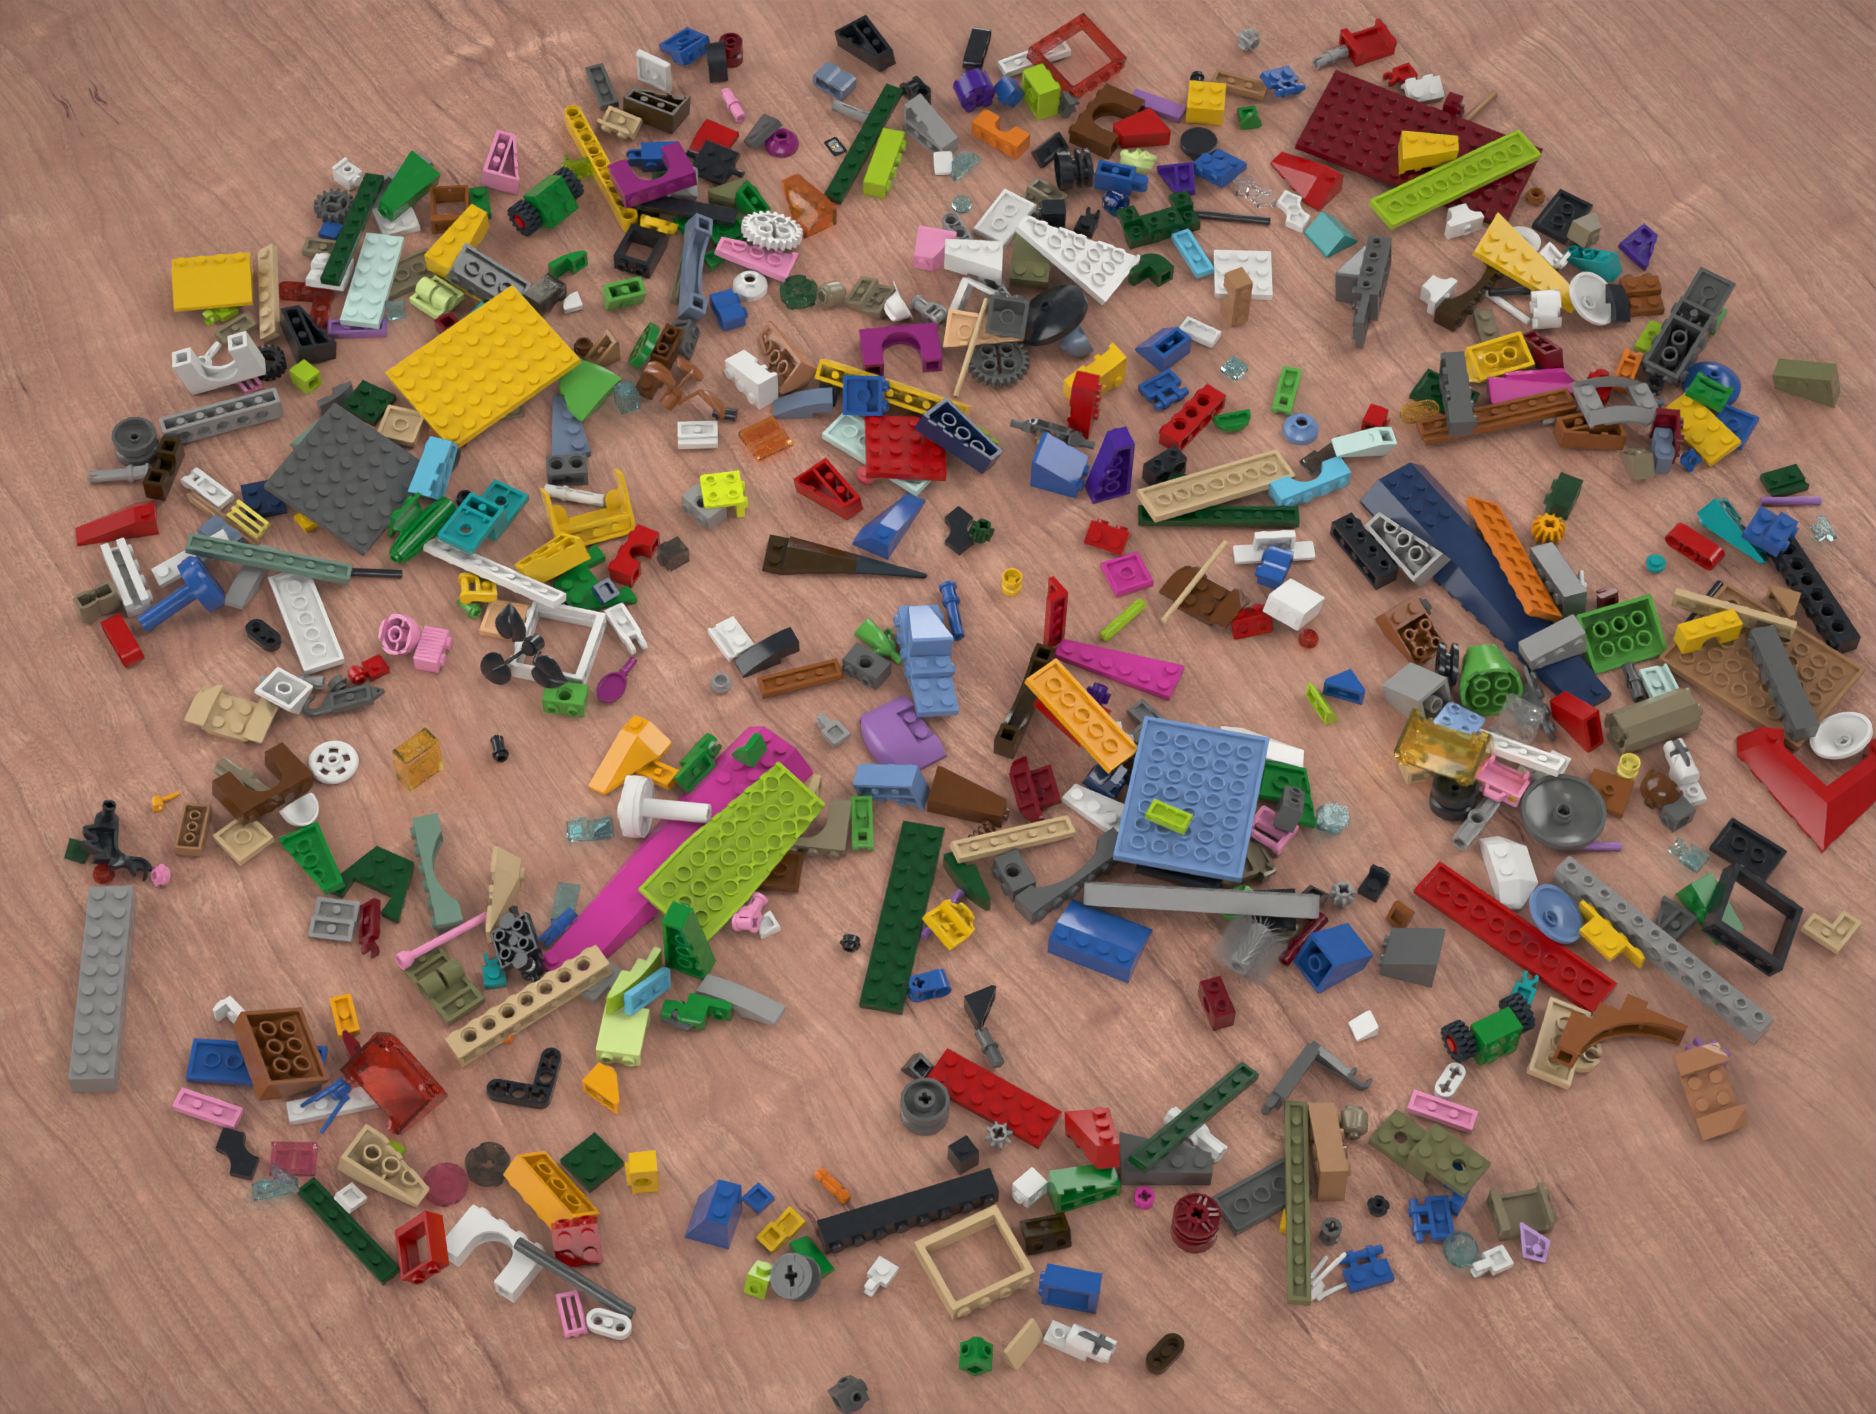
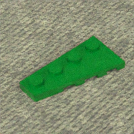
M318 821L278 838L282 847L325 895L346 887Z

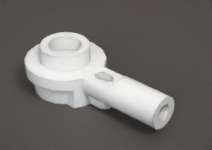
M215 341L204 356H199L198 359L206 365L213 366L212 358L222 347L221 343Z

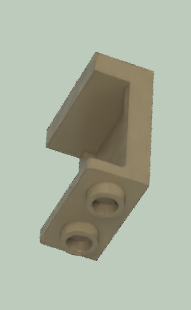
M1543 1182L1538 1183L1536 1188L1505 1194H1500L1499 1189L1489 1191L1487 1203L1499 1241L1520 1238V1222H1523L1540 1234L1552 1232L1555 1223H1557V1216L1555 1210H1551L1550 1193L1548 1189L1544 1188Z

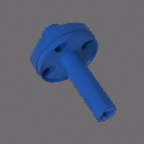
M188 556L177 565L181 576L186 582L185 585L137 617L147 632L196 599L210 613L224 606L226 600L225 592L199 556Z

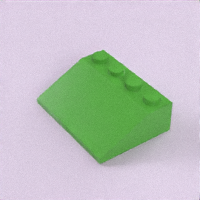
M1651 594L1575 616L1586 633L1587 652L1582 653L1594 674L1621 667L1626 662L1635 663L1659 656L1668 648Z

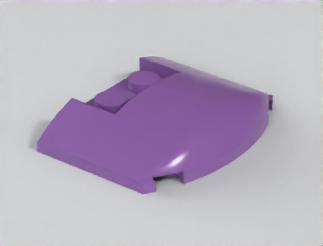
M903 695L860 716L863 741L879 764L918 765L919 769L922 770L947 757L937 735L931 732L921 717H917L914 704Z

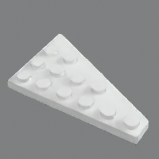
M1028 215L1014 230L1101 305L1107 301L1130 273V269L1140 260L1139 254L1134 256L1126 253L1122 248H1115L1113 245L1102 241L1095 242L1086 239L1087 236L1076 234L1062 227L1058 229L1049 226L1048 222L1039 221Z

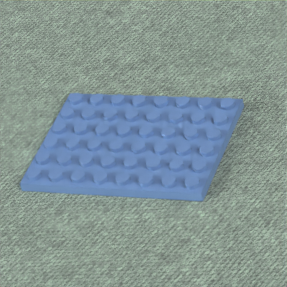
M1144 716L1113 860L1241 883L1270 738ZM1154 799L1193 815V820L1184 835L1145 819V814Z

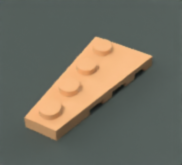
M949 309L943 348L969 346L979 313ZM985 314L976 345L1020 342L1023 340L985 334L988 316Z

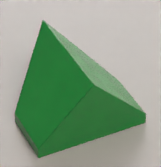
M748 180L736 192V209H738V212L747 216V214L752 215L753 212L759 214V211L766 213L771 210L757 187Z

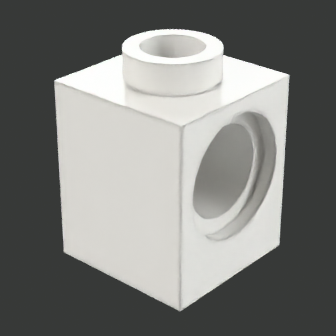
M1031 1167L1012 1183V1197L1018 1204H1023L1028 1209L1047 1193L1048 1182Z

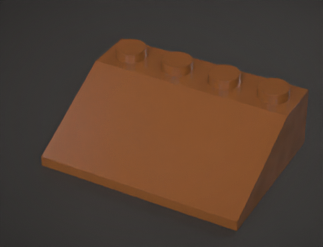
M302 1007L240 1012L232 1029L259 1101L281 1099L329 1081Z

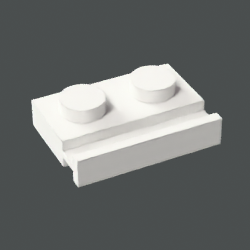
M717 421L678 422V449L718 448Z
M734 616L716 624V627L712 629L708 628V635L729 662L735 657L738 658L755 645Z

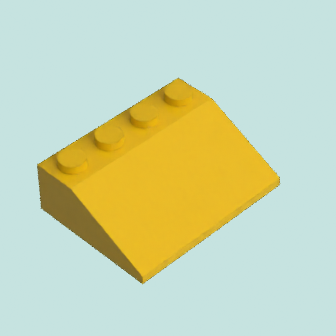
M250 252L172 259L174 312L253 305V268Z

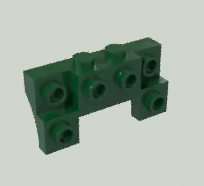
M1186 190L1169 195L1168 200L1172 206L1141 216L1134 205L1116 211V216L1119 219L1130 250L1169 239L1171 234L1188 228L1191 232L1200 230L1201 221L1193 209L1194 203Z

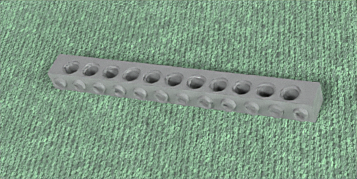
M1569 856L1555 869L1552 882L1565 891L1577 903L1584 900L1587 904H1592L1596 908L1597 913L1602 918L1608 919L1618 933H1623L1634 948H1639L1648 960L1755 1045L1769 1031L1774 1018L1575 859Z

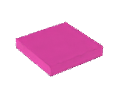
M1138 551L1100 563V568L1116 598L1154 586V581Z

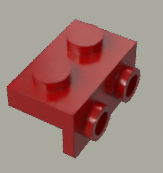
M1098 518L1097 521L1091 520L1083 543L1123 556L1131 534L1127 532L1128 528L1116 525L1115 528L1109 526L1108 521Z
M1254 604L1251 607L1243 608L1230 623L1232 636L1235 640L1273 632L1272 616L1263 612L1264 604Z

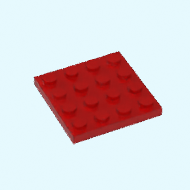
M885 415L864 417L866 478L946 481L945 449L914 429L921 417Z

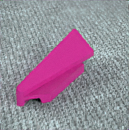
M1563 368L1505 372L1504 378L1487 377L1486 395L1491 404L1566 387L1569 393H1573L1570 383L1576 382V380Z

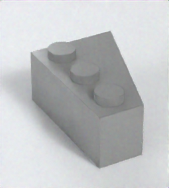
M1574 614L1518 642L1519 652L1531 671L1587 652L1586 633Z

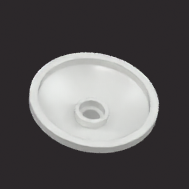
M1581 272L1571 280L1569 287L1570 299L1574 309L1584 320L1594 325L1602 326L1610 323L1611 304L1605 303V284L1608 283L1594 273Z
M1837 713L1825 718L1820 723L1816 737L1810 738V745L1814 753L1822 758L1834 760L1848 758L1866 747L1872 738L1873 727L1870 720L1860 713Z

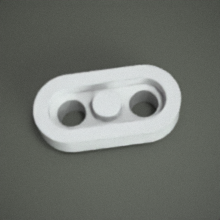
M602 1308L592 1309L587 1314V1327L593 1333L616 1340H624L632 1332L631 1320L625 1315ZM598 1320L602 1321V1324L596 1325L594 1323ZM618 1327L624 1328V1330L621 1332L617 1331L616 1329Z

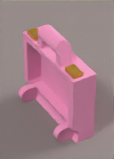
M1492 754L1490 758L1487 757L1474 775L1478 780L1479 790L1483 792L1484 796L1494 801H1503L1517 808L1525 791L1532 784L1531 771L1527 770L1525 774L1496 761L1497 756Z

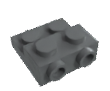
M995 292V295L991 294L985 334L1024 340L1030 300H1026V296L1014 295V298L1006 297L1007 293Z

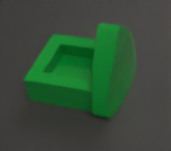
M1256 106L1237 108L1241 130L1255 129L1262 126Z
M754 733L743 747L736 748L731 756L739 762L754 768L768 748L762 735Z

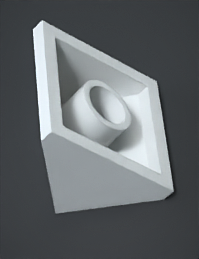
M277 667L255 689L254 693L291 713L299 715L313 689V685Z

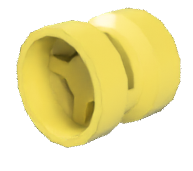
M1632 753L1623 754L1616 770L1617 776L1631 781L1635 780L1641 764L1639 757Z

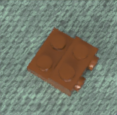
M1645 273L1640 277H1633V275L1628 274L1620 278L1618 285H1623L1630 307V317L1664 314L1665 308L1661 298L1662 288L1658 275Z

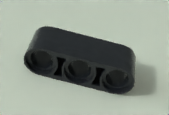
M973 26L963 58V69H981L982 71L991 40V29Z

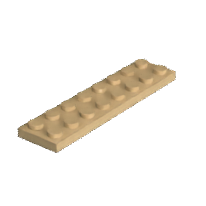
M1275 449L1138 489L1136 496L1156 523L1268 490L1270 482L1285 476L1295 480L1296 475L1278 450Z

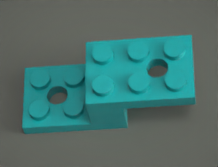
M494 479L481 497L472 492L469 493L437 534L438 540L473 555L487 537L496 542L529 501V495ZM501 501H505V502H506L504 505H497V504H496L497 502H501ZM463 529H471L468 533L461 532Z

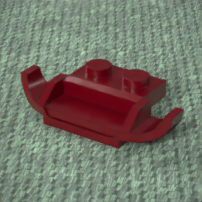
M1027 756L1013 761L1010 773L1008 774L1018 809L1024 818L1031 823L1043 821V809L1062 803L1052 766L1049 764L1030 770Z

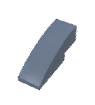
M832 387L805 390L773 401L774 419L813 418V413H833Z

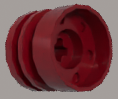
M1201 1193L1187 1194L1178 1200L1174 1206L1170 1231L1172 1240L1178 1248L1185 1252L1197 1254L1213 1247L1217 1241L1221 1221V1211L1215 1200Z

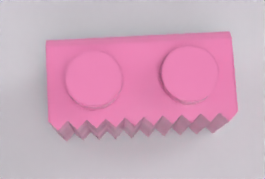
M424 626L413 656L415 669L439 673L441 666L446 664V651L452 647L453 639L450 637L449 630Z

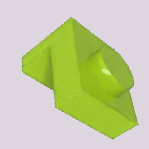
M760 1260L756 1261L747 1274L744 1293L762 1300L766 1298L768 1287L771 1284V1264Z

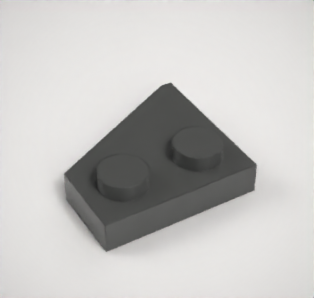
M763 114L744 139L745 144L750 148L756 149L782 126L781 122L776 118Z

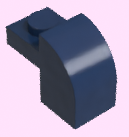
M1097 763L1082 781V784L1094 792L1113 799L1126 783L1123 776L1127 769L1120 765L1116 770L1108 774Z

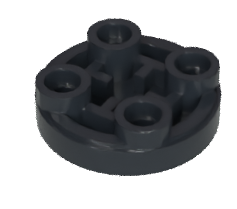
M1194 127L1186 130L1181 135L1180 148L1184 154L1191 157L1192 161L1197 160L1204 153L1211 155L1217 150V137L1209 129Z

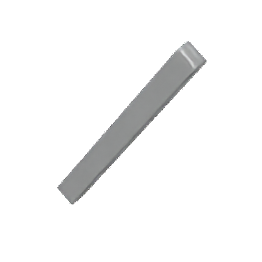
M1084 882L1083 904L1314 919L1319 918L1320 896L1299 893Z

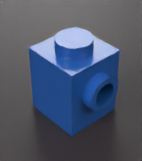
M1004 75L994 86L998 95V101L1005 106L1009 105L1014 108L1026 95L1018 82L1007 75Z

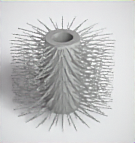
M1261 916L1260 923L1255 920L1253 924L1251 919L1248 918V923L1243 921L1244 927L1237 922L1235 925L1232 924L1234 927L1239 928L1237 931L1233 929V932L1229 931L1230 934L1236 937L1232 939L1228 936V938L1225 937L1223 942L1220 940L1217 943L1218 947H1216V950L1220 951L1219 949L1224 950L1223 952L1227 953L1225 956H1222L1226 958L1224 959L1226 961H1223V963L1228 964L1222 965H1229L1227 968H1231L1235 973H1238L1239 984V974L1243 976L1248 973L1251 981L1250 976H1256L1258 974L1256 971L1261 973L1259 977L1267 978L1263 974L1264 970L1261 968L1266 970L1265 973L1267 971L1270 973V968L1274 966V961L1278 959V954L1275 953L1276 949H1273L1271 946H1280L1273 942L1275 940L1272 939L1274 938L1272 936L1284 933L1271 934L1273 933L1271 931L1275 929L1270 930L1267 926L1261 924Z

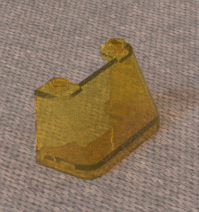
M1412 708L1394 749V756L1397 762L1404 766L1412 765L1456 780L1457 783L1463 786L1474 784L1493 751V735L1482 731L1479 737H1477L1475 732L1469 735L1436 724L1433 718L1429 717L1427 720L1422 717L1423 711Z

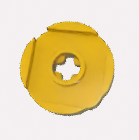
M642 214L640 219V226L675 235L679 225Z

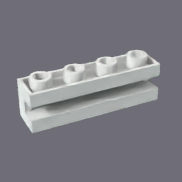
M121 538L116 540L117 547L110 549L108 543L100 545L126 614L128 618H131L150 609V602L153 601L150 590H145L147 583L144 575H139L138 573L141 569L137 559H132V556L135 555L131 544L127 545L125 539Z

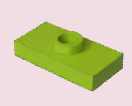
M1650 320L1637 340L1634 350L1644 354L1646 351L1649 352L1654 337L1659 335L1662 330V324Z
M1154 799L1145 814V819L1184 835L1193 820V815Z

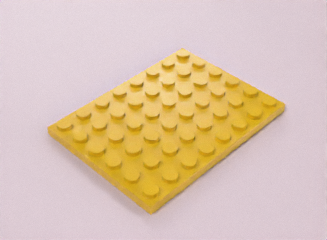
M511 285L387 370L385 374L441 439L452 441L458 444V448H460L581 364V360L518 290Z

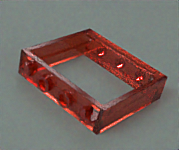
M1085 13L1080 14L1030 46L1026 57L1034 66L1043 63L1045 68L1050 70L1052 78L1060 85V94L1062 92H1069L1071 97L1079 99L1087 91H1093L1101 82H1107L1115 73L1119 74L1121 69L1125 67L1127 59ZM1083 30L1112 61L1073 86L1044 54Z

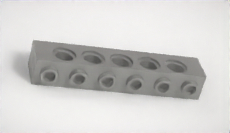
M276 387L158 419L164 437L180 439L182 444L284 416Z

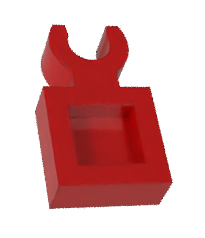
M1408 62L1394 67L1392 72L1384 73L1383 81L1388 80L1387 86L1393 87L1397 82L1403 85L1405 80L1410 78H1416L1417 80L1418 74Z

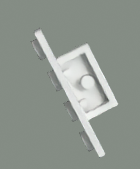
M1295 530L1261 531L1254 533L1253 545L1233 546L1235 564L1263 563L1261 558L1264 550H1268L1270 545H1274L1294 552L1293 561L1314 560V545L1312 541L1295 542Z

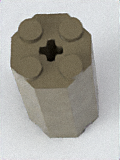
M1689 687L1684 689L1678 688L1608 712L1604 725L1605 728L1609 727L1610 732L1607 733V738L1615 752L1626 754L1697 730L1701 721L1700 716L1703 715V709L1695 701Z

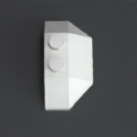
M1500 836L1478 839L1496 900L1512 911L1522 910L1538 884L1527 846Z

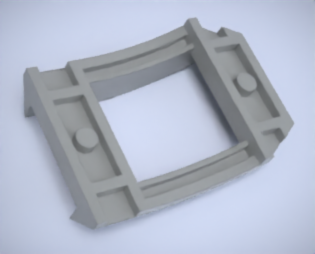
M1606 376L1570 383L1573 394L1590 429L1599 424H1605L1606 426L1618 423L1643 424L1644 427H1648V424L1653 420L1656 408H1659L1648 385L1633 379ZM1623 387L1626 389L1634 406L1620 405L1604 408L1595 388Z

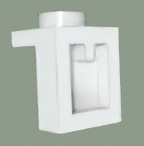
M231 996L220 1000L213 1008L215 1019L218 1022L227 1016L233 1024L240 1012L245 1011Z

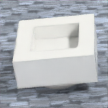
M352 1182L334 1196V1199L349 1214L363 1205L368 1198Z

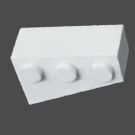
M742 350L725 360L724 373L729 380L732 379L737 389L747 396L750 404H754L760 410L778 399V374L768 372V367L765 364L760 366L757 364L758 360L746 350Z

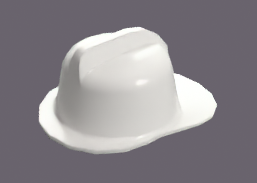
M893 281L896 292L887 299L884 305L886 314L893 322L902 321L907 318L913 320Z

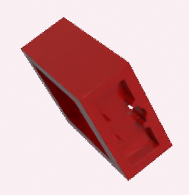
M425 1210L395 1230L401 1280L411 1282L414 1285H420L450 1265L443 1215ZM426 1235L429 1259L420 1264L417 1241Z

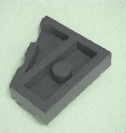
M1664 895L1656 925L1678 942L1697 923L1698 917Z

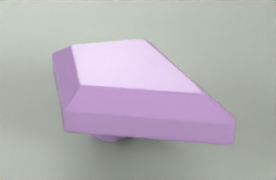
M1520 1222L1522 1256L1546 1263L1551 1240L1523 1222Z

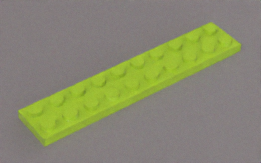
M1518 129L1370 199L1369 205L1384 223L1393 230L1539 160L1542 154Z

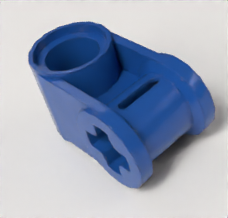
M939 968L912 976L909 980L908 997L914 1002H922L944 997L952 991L945 970Z

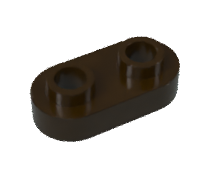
M1176 1333L1166 1334L1146 1356L1145 1364L1148 1371L1153 1374L1164 1373L1183 1353L1185 1345L1183 1338ZM1173 1345L1176 1347V1349L1171 1350L1168 1348V1346ZM1158 1361L1161 1365L1155 1366L1153 1362Z

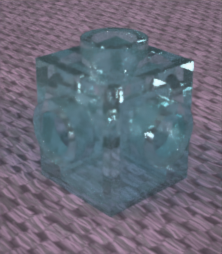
M1332 802L1323 804L1316 809V830L1328 831V834L1331 835L1340 834L1350 824L1348 806H1340V803Z

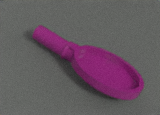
M634 657L629 658L623 668L620 669V672L608 673L600 680L597 686V697L601 702H615L624 694L627 687L626 676H628V673L637 663Z

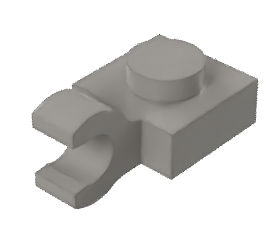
M824 713L816 717L818 720L816 725L821 729V736L834 749L850 738L851 733L837 719L831 722Z

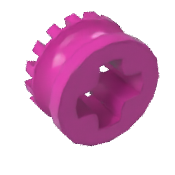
M1145 1186L1138 1188L1134 1196V1203L1137 1208H1141V1210L1150 1209L1154 1204V1191ZM1145 1194L1148 1197L1147 1202H1143V1199L1140 1197Z

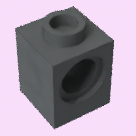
M1682 795L1676 802L1664 805L1659 818L1662 824L1673 833L1692 822L1696 809Z

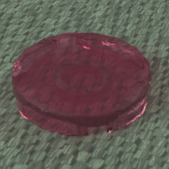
M449 1162L439 1163L431 1167L423 1179L430 1188L426 1198L434 1205L441 1207L459 1203L466 1196L469 1188L468 1176L464 1169L457 1164Z

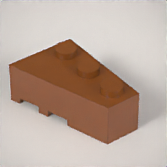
M1583 412L1558 417L1553 431L1560 448L1623 450L1627 437L1621 423L1606 426L1605 424H1599L1590 429Z

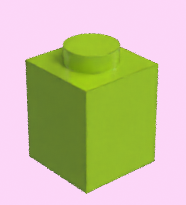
M305 359L295 364L289 370L292 383L307 395L322 385L320 371Z

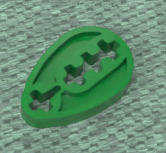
M649 322L628 359V364L635 369L640 368L647 360L658 340L660 328L653 322Z

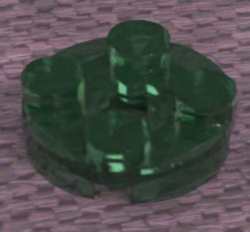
M805 275L789 276L780 285V299L789 310L812 307L816 304L817 283L813 279L812 281L806 279ZM796 290H800L803 293L797 294Z

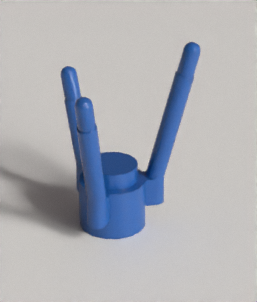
M340 1077L326 1089L301 1103L300 1107L303 1108L314 1101L317 1102L327 1095H330L335 1101L341 1100L321 1128L320 1133L323 1134L343 1105L350 1099L348 1094L352 1089L348 1082Z

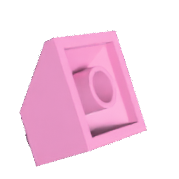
M919 225L914 251V268L934 271L944 266L945 239H957V232Z

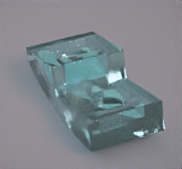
M610 815L589 820L585 816L566 821L568 841L588 842L614 837L613 820Z

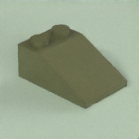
M1016 232L1010 269V286L1048 289L1051 261Z

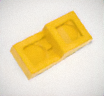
M789 1206L775 1222L771 1220L756 1238L771 1253H774L793 1238L807 1222Z

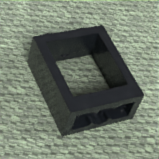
M631 223L613 255L614 268L650 279L668 247L667 234ZM632 242L654 248L647 261L625 255Z

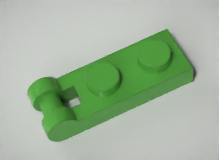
M1283 366L1271 412L1277 413L1279 411L1291 416L1302 375L1301 369ZM1280 401L1286 402L1287 405L1280 404Z
M851 796L852 851L866 848L867 851L874 850L872 796ZM858 836H867V840H858Z

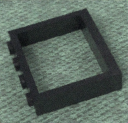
M1735 862L1724 868L1721 873L1701 931L1770 977L1783 970L1804 908L1780 893L1778 889L1767 884L1759 876L1754 875L1743 865ZM1735 882L1786 916L1773 955L1722 921Z

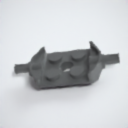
M1028 418L1023 422L1012 419L1010 422V427L1021 429V431L1036 434V431L1051 434V431L1056 432V437L1068 439L1067 444L1092 450L1095 448L1096 442L1083 438L1081 431H1075L1073 428L1037 418Z

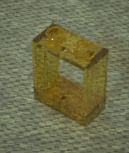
M426 727L392 750L397 779L410 792L444 768L439 740ZM424 752L426 753L408 766V764L412 762L414 759L422 755Z

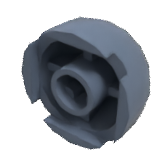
M1080 324L1058 342L1063 352L1068 351L1074 357H1082L1094 351Z

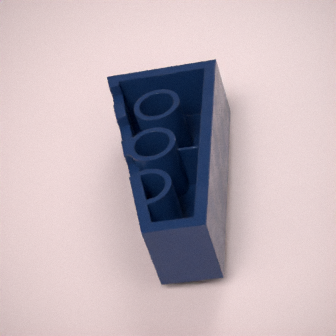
M947 397L924 413L914 428L981 474L994 466L1003 453V450Z

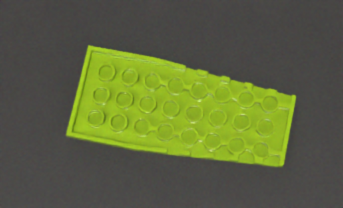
M777 762L769 771L761 775L754 784L747 787L740 796L732 800L725 809L711 818V821L682 843L638 888V892L664 915L667 913L672 901L688 904L694 909L709 942L733 915L747 903L753 893L756 892L821 812L825 802L784 765Z

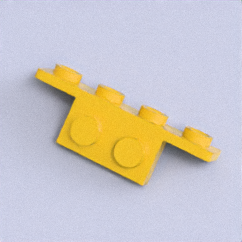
M1582 900L1579 903V910L1588 923L1579 929V934L1609 962L1620 953H1623L1636 967L1642 968L1645 960L1642 951L1637 947L1634 948L1623 933H1618L1608 919L1602 918L1592 904H1587Z

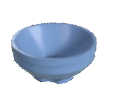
M1303 413L1289 416L1285 420L1282 430L1284 437L1295 445H1308L1314 442L1319 431L1316 420ZM1305 420L1307 425L1300 426L1296 421Z

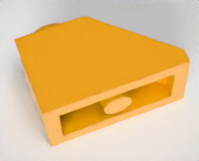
M598 1062L582 1080L583 1091L619 1115L621 1109L617 1073L611 1066H605Z

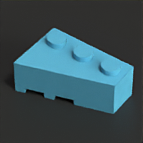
M430 436L425 444L424 452L408 492L412 494L419 492L422 498L434 501L442 496L445 497L458 444Z

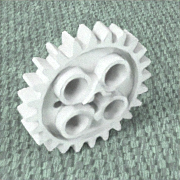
M759 211V214L753 212L752 215L747 214V217H744L741 225V233H743V237L747 238V241H753V245L759 244L760 248L765 246L767 250L773 248L775 251L778 248L782 251H785V248L791 250L792 247L796 248L797 245H800L803 229L800 228V224H796V220L791 221V217L785 218L784 214L777 215V212L771 214L769 211L766 213Z

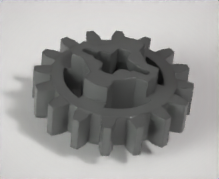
M330 188L328 193L323 191V195L318 194L317 199L314 200V213H316L317 218L322 219V222L326 220L329 223H332V221L339 223V220L345 222L354 201L353 196L348 194L347 190L340 192V188L336 191Z

